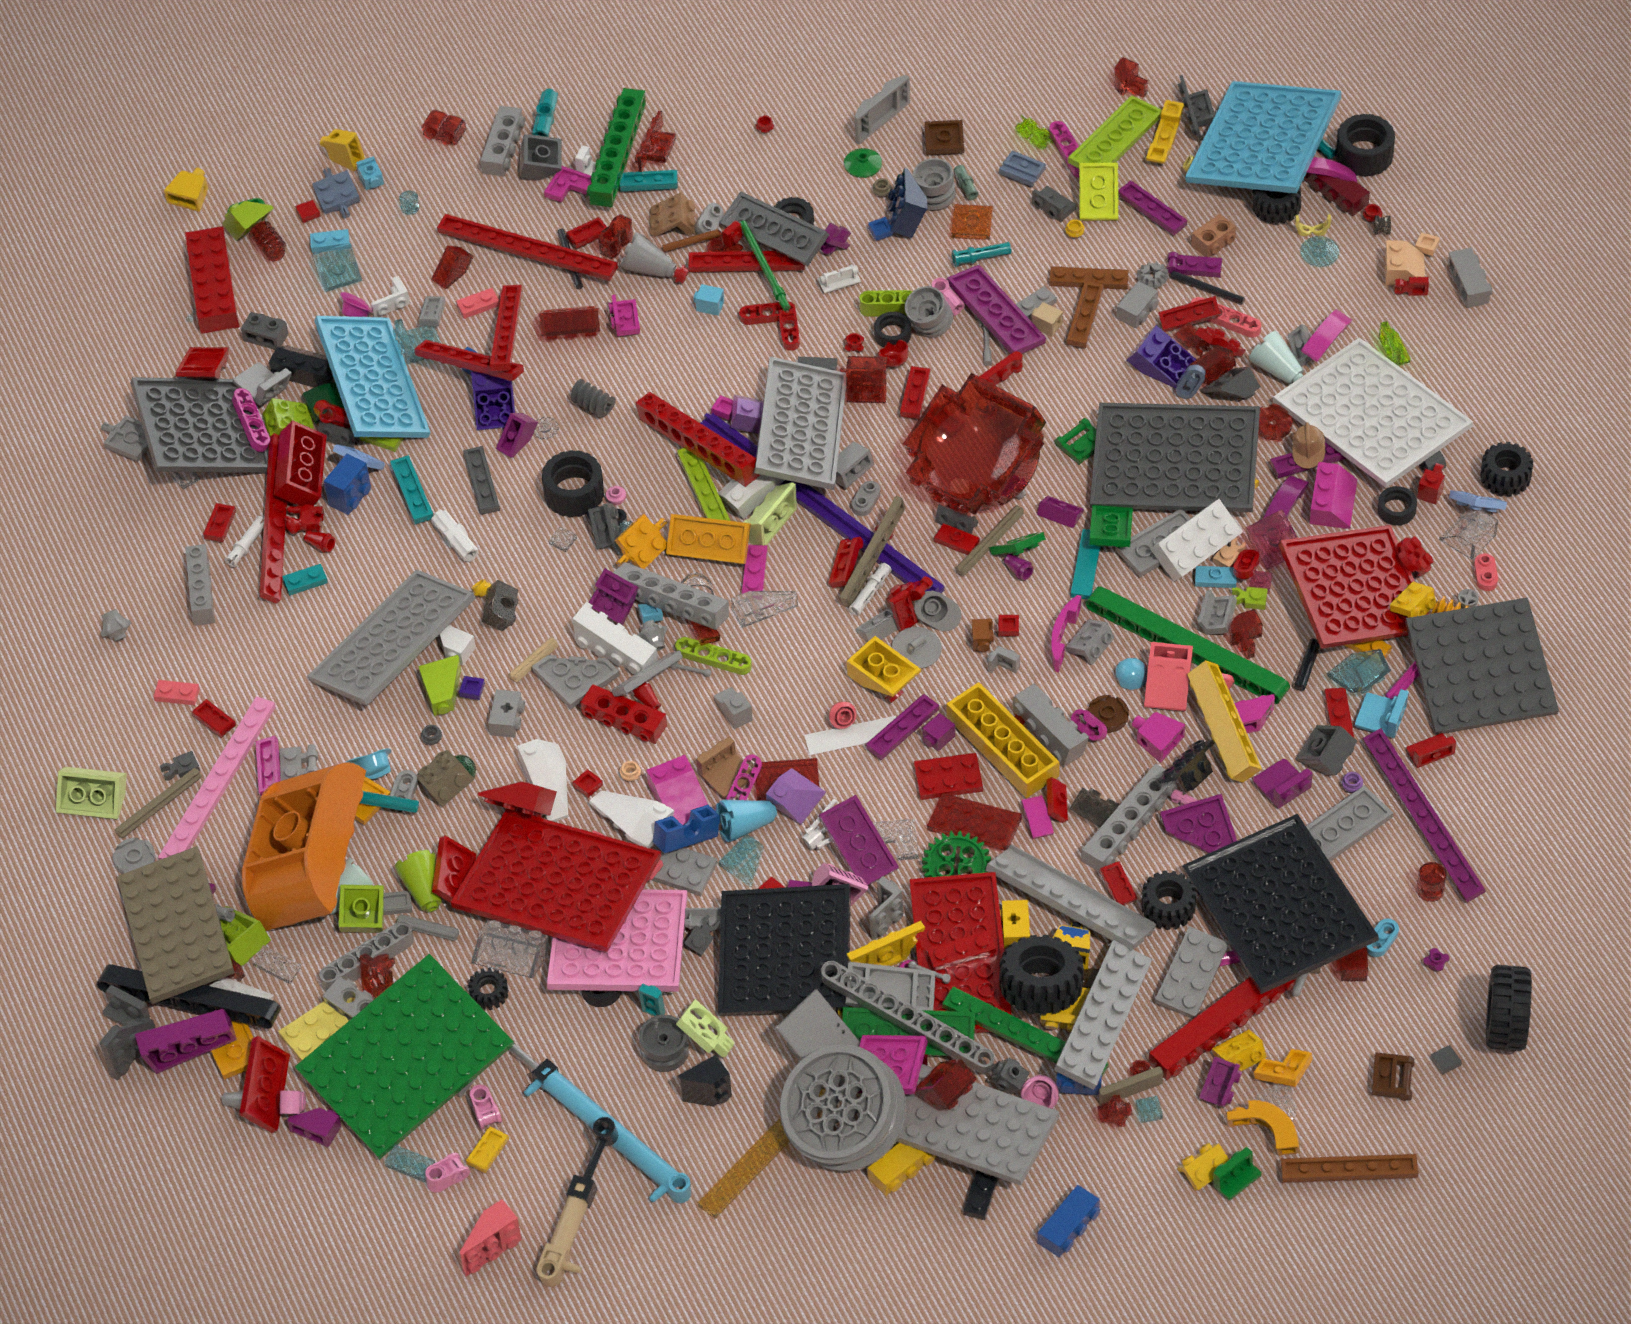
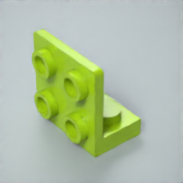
M272 398L262 413L269 437L273 433L280 436V432L292 420L314 429L310 411L305 403Z

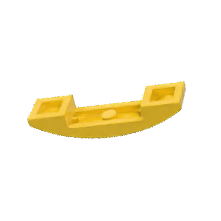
M1165 100L1153 143H1151L1146 156L1147 161L1161 164L1166 163L1177 135L1184 103Z

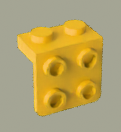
M1082 987L1081 996L1068 1009L1064 1011L1059 1010L1056 1014L1047 1013L1046 1015H1041L1042 1026L1052 1030H1057L1058 1028L1067 1029V1031L1071 1032L1090 989Z

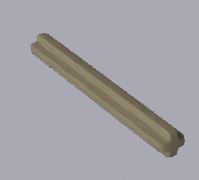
M1019 505L1014 506L956 567V573L960 576H965L990 550L989 547L994 546L1024 514V509Z
M193 768L115 829L117 835L121 838L126 837L201 779V773Z

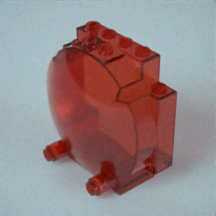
M970 373L959 392L943 384L940 386L903 442L904 447L907 449L906 453L915 458L905 473L910 478L909 482L918 488L920 485L925 487V491L932 495L931 498L940 504L944 502L948 504V508L955 511L959 510L964 514L970 512L976 515L978 511L990 510L995 504L1002 506L1019 495L1031 481L1038 466L1040 450L1044 445L1042 429L1047 422L1036 406Z

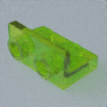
M1388 321L1381 322L1378 338L1388 359L1397 366L1410 363L1411 358L1399 333L1390 327Z

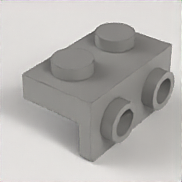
M1211 590L1206 591L1205 598L1202 600V609L1200 615H1198V624L1206 635L1229 632L1237 602L1234 595L1215 597Z

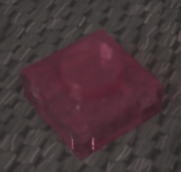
M1255 571L1251 577L1249 587L1268 589L1267 594H1270L1273 573Z

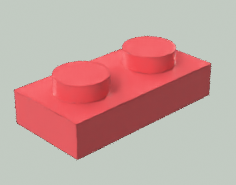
M493 288L456 300L457 307L464 319L499 307L500 304Z
M158 680L154 700L158 702L195 705L200 687L199 684Z

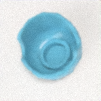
M1126 658L1116 666V678L1119 680L1122 688L1133 690L1139 689L1146 684L1147 668L1139 659Z

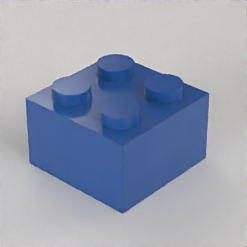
M346 454L324 480V485L330 507L349 515L353 509L358 507L361 499L368 495L371 490L366 462Z

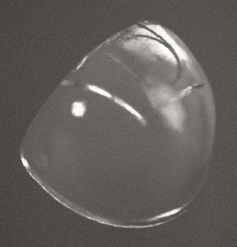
M690 573L681 581V583L691 587H707L711 594L714 595L711 581L702 573Z

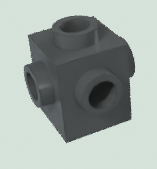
M1007 1058L1003 1061H998L993 1066V1074L990 1081L999 1090L1012 1095L1022 1089L1030 1072L1020 1066L1018 1061Z

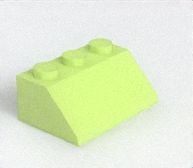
M788 483L776 486L772 492L766 495L763 503L754 509L751 517L744 521V523H751L749 543L753 545H767L797 510L796 484Z
M74 767L62 768L58 771L56 812L118 819L126 794L127 773Z

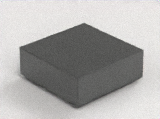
M1450 1045L1431 1054V1060L1442 1075L1462 1064L1461 1059Z

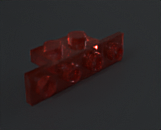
M658 111L656 116L652 118L651 127L647 129L645 141L642 140L640 152L636 153L635 163L638 164V172L643 171L647 160L666 163L676 141V133L661 131L663 127L662 111Z

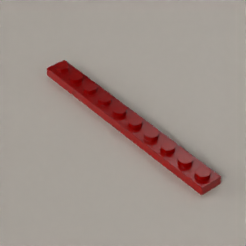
M448 214L443 216L437 226L438 233L607 281H611L618 269V263L612 260Z
M273 433L270 436L259 597L277 604L281 601L287 500L274 495L280 436Z

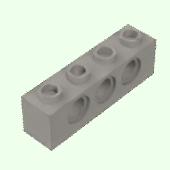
M499 106L480 160L482 174L504 177L506 170L510 169L511 156H514L516 150V141L519 142L520 129L524 128L525 125L522 108Z
M206 544L185 547L191 612L194 624L197 626L215 623L210 564Z

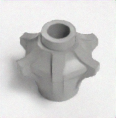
M117 609L101 615L103 619L102 637L109 636L114 638L115 641L126 637L125 632L128 626L132 624L130 620L122 617Z
M654 620L643 623V628L637 636L657 648V651L664 649V637L668 630L667 626L655 624Z

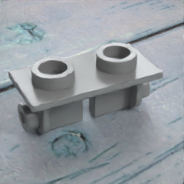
M685 908V928L692 930L696 925L702 928L703 919L705 916L710 915L707 924L714 926L718 921L720 923L717 929H720L721 908Z

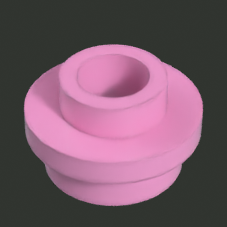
M620 486L610 487L606 492V499L613 505L622 504L626 498V491Z

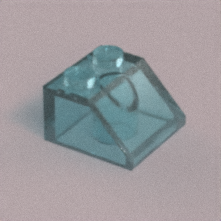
M351 243L311 254L325 292L363 281Z
M1381 649L1349 655L1330 670L1327 676L1350 693L1361 692V694L1372 690L1374 684L1385 679L1384 676L1391 670Z

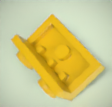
M1412 582L1390 604V610L1408 616V618L1426 615L1436 604L1434 588Z
M1209 1142L1198 1149L1200 1153L1194 1157L1193 1155L1187 1156L1181 1161L1182 1165L1177 1168L1179 1172H1184L1195 1191L1200 1190L1213 1181L1215 1169L1220 1164H1225L1229 1160L1219 1143L1211 1145Z

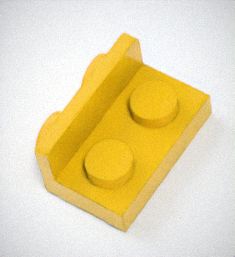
M1249 1029L1212 1048L1214 1057L1216 1056L1231 1063L1239 1064L1240 1071L1257 1064L1262 1058H1267L1263 1040Z

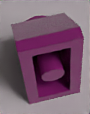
M511 413L496 449L513 458L531 440L538 421L524 413Z
M322 1108L291 1116L287 1120L290 1132L329 1148L341 1128L338 1114L332 1110H324Z

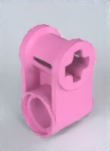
M481 1084L474 1086L470 1091V1098L480 1129L483 1130L485 1126L495 1122L502 1123L500 1112L493 1101L488 1087ZM479 1097H485L483 1100H477Z
M280 1091L281 1114L305 1112V1092Z
M451 1153L444 1159L427 1167V1187L434 1193L441 1192L453 1184L466 1179L470 1174V1170L462 1164L458 1153Z

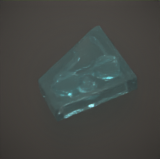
M746 834L719 861V866L751 888L764 850L763 844Z

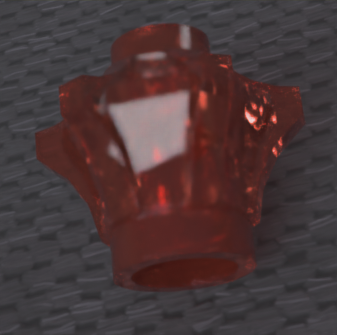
M1113 1095L1108 1102L1098 1106L1099 1119L1101 1123H1112L1118 1127H1125L1127 1118L1132 1115L1130 1102L1126 1103L1123 1101L1120 1095Z

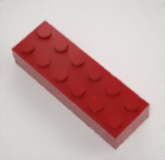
M223 226L185 232L197 319L201 334L239 328Z

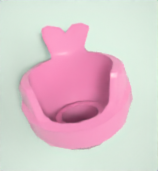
M1036 1075L1024 1083L1021 1090V1098L1053 1109L1059 1099V1090L1051 1078L1044 1075Z

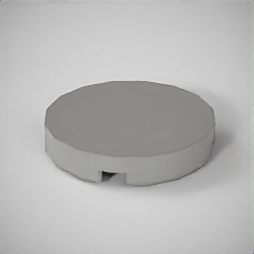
M130 838L119 843L112 857L115 868L120 874L153 863L156 859L152 844L145 839L139 840V838Z

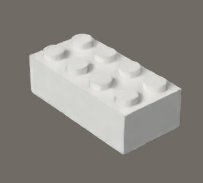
M1218 499L1150 549L1174 582L1243 531L1221 500Z

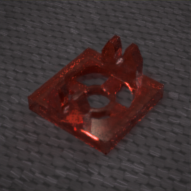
M365 953L359 958L362 992L365 990L376 999L393 984V972L390 968L395 964V958L389 959V954H381L372 958ZM378 974H380L381 976H383V983L381 982L380 978L378 977Z

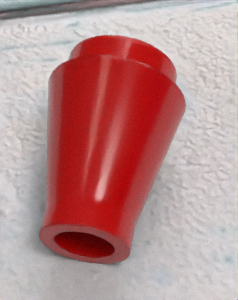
M307 531L304 537L305 542L310 543L323 553L331 552L335 547V537L330 533Z
M644 682L632 690L634 698L642 704L656 710L661 707V703L658 701L651 684Z

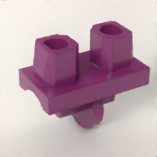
M830 222L825 229L829 236L820 248L824 254H832L836 246L848 249L850 246L846 240L851 232L844 226L838 227Z

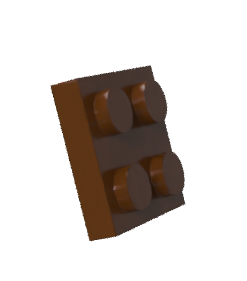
M962 120L924 121L926 155L964 153Z

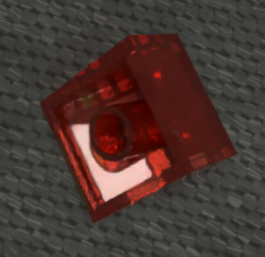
M962 1059L942 1061L916 1086L914 1095L937 1110H950L958 1104V1099L961 1095L971 1091L973 1088L972 1084L977 1078Z

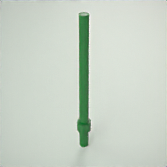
M745 220L741 221L742 231L773 289L772 293L775 299L779 301L784 311L789 310L790 305L786 299L784 289L779 286Z

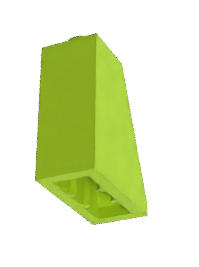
M454 655L418 666L420 678L434 716L454 711L461 674L459 656Z

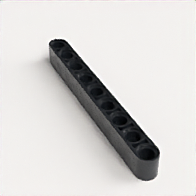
M112 964L106 965L96 983L101 991L106 993L110 985H113L141 1001L151 1003L142 971ZM207 985L196 987L154 1003L198 1014H206L224 1009L231 1018V1021L266 1029L273 1027L281 1011V1006L273 1000Z

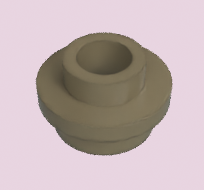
M880 178L875 181L872 188L874 194L886 196L889 194L892 186L887 179Z

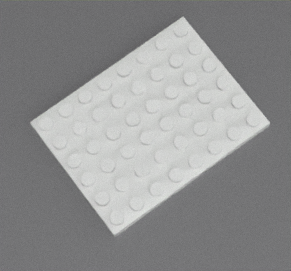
M1360 337L1273 396V403L1302 425L1309 422L1310 425L1320 429L1324 434L1327 444L1385 488L1473 427L1471 419Z

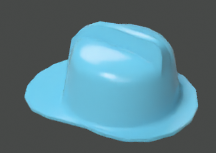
M382 749L369 755L350 759L344 763H354L366 770L365 776L367 778L377 779L391 772L388 759L391 749Z

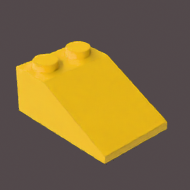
M876 636L870 639L847 660V675L865 688L892 697L921 672L918 666Z

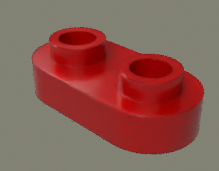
M1252 549L1241 551L1234 563V575L1241 580L1252 577L1259 564V553Z

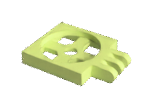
M696 999L688 1006L676 1023L679 1028L707 1053L715 1050L720 1056L726 1057L734 1046V1041L725 1034L728 1028ZM695 1011L701 1017V1020L697 1019L690 1012ZM708 1024L717 1031V1035L709 1030Z

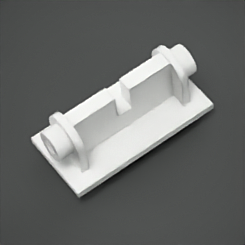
M857 265L842 268L840 272L835 270L826 274L823 273L818 278L824 293L861 282L857 274L859 273Z

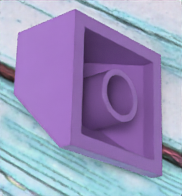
M791 768L778 777L767 791L766 801H770L776 806L777 810L799 825H802L826 794V791Z

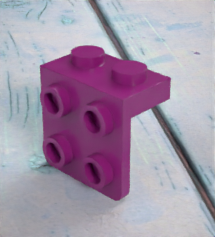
M1281 759L1253 778V783L1279 809L1312 787L1313 773L1308 768L1299 773L1288 760Z

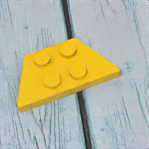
M919 921L899 931L890 932L881 939L872 940L867 945L847 953V957L851 962L893 966L908 958L911 949L917 943L916 934L923 932L925 926Z

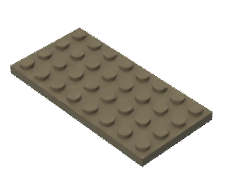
M198 846L117 876L149 999L152 1004L235 973Z

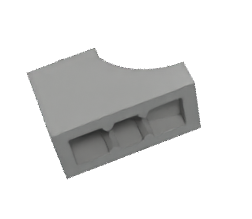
M730 687L714 695V701L734 729L753 721L752 706L742 692L737 693L733 687Z

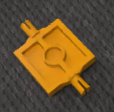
M645 514L640 515L614 540L621 548L623 554L616 561V565L619 564L618 567H620L624 562L627 563L629 561L634 566L645 569L667 548V541L660 532L667 524V521L664 518H660L656 524H653Z

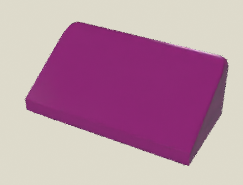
M1046 496L1040 501L1037 515L1074 528L1084 509L1051 496Z

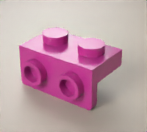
M612 295L609 311L610 314H614V317H611L612 329H616L617 336L640 334L636 299L616 301V295Z

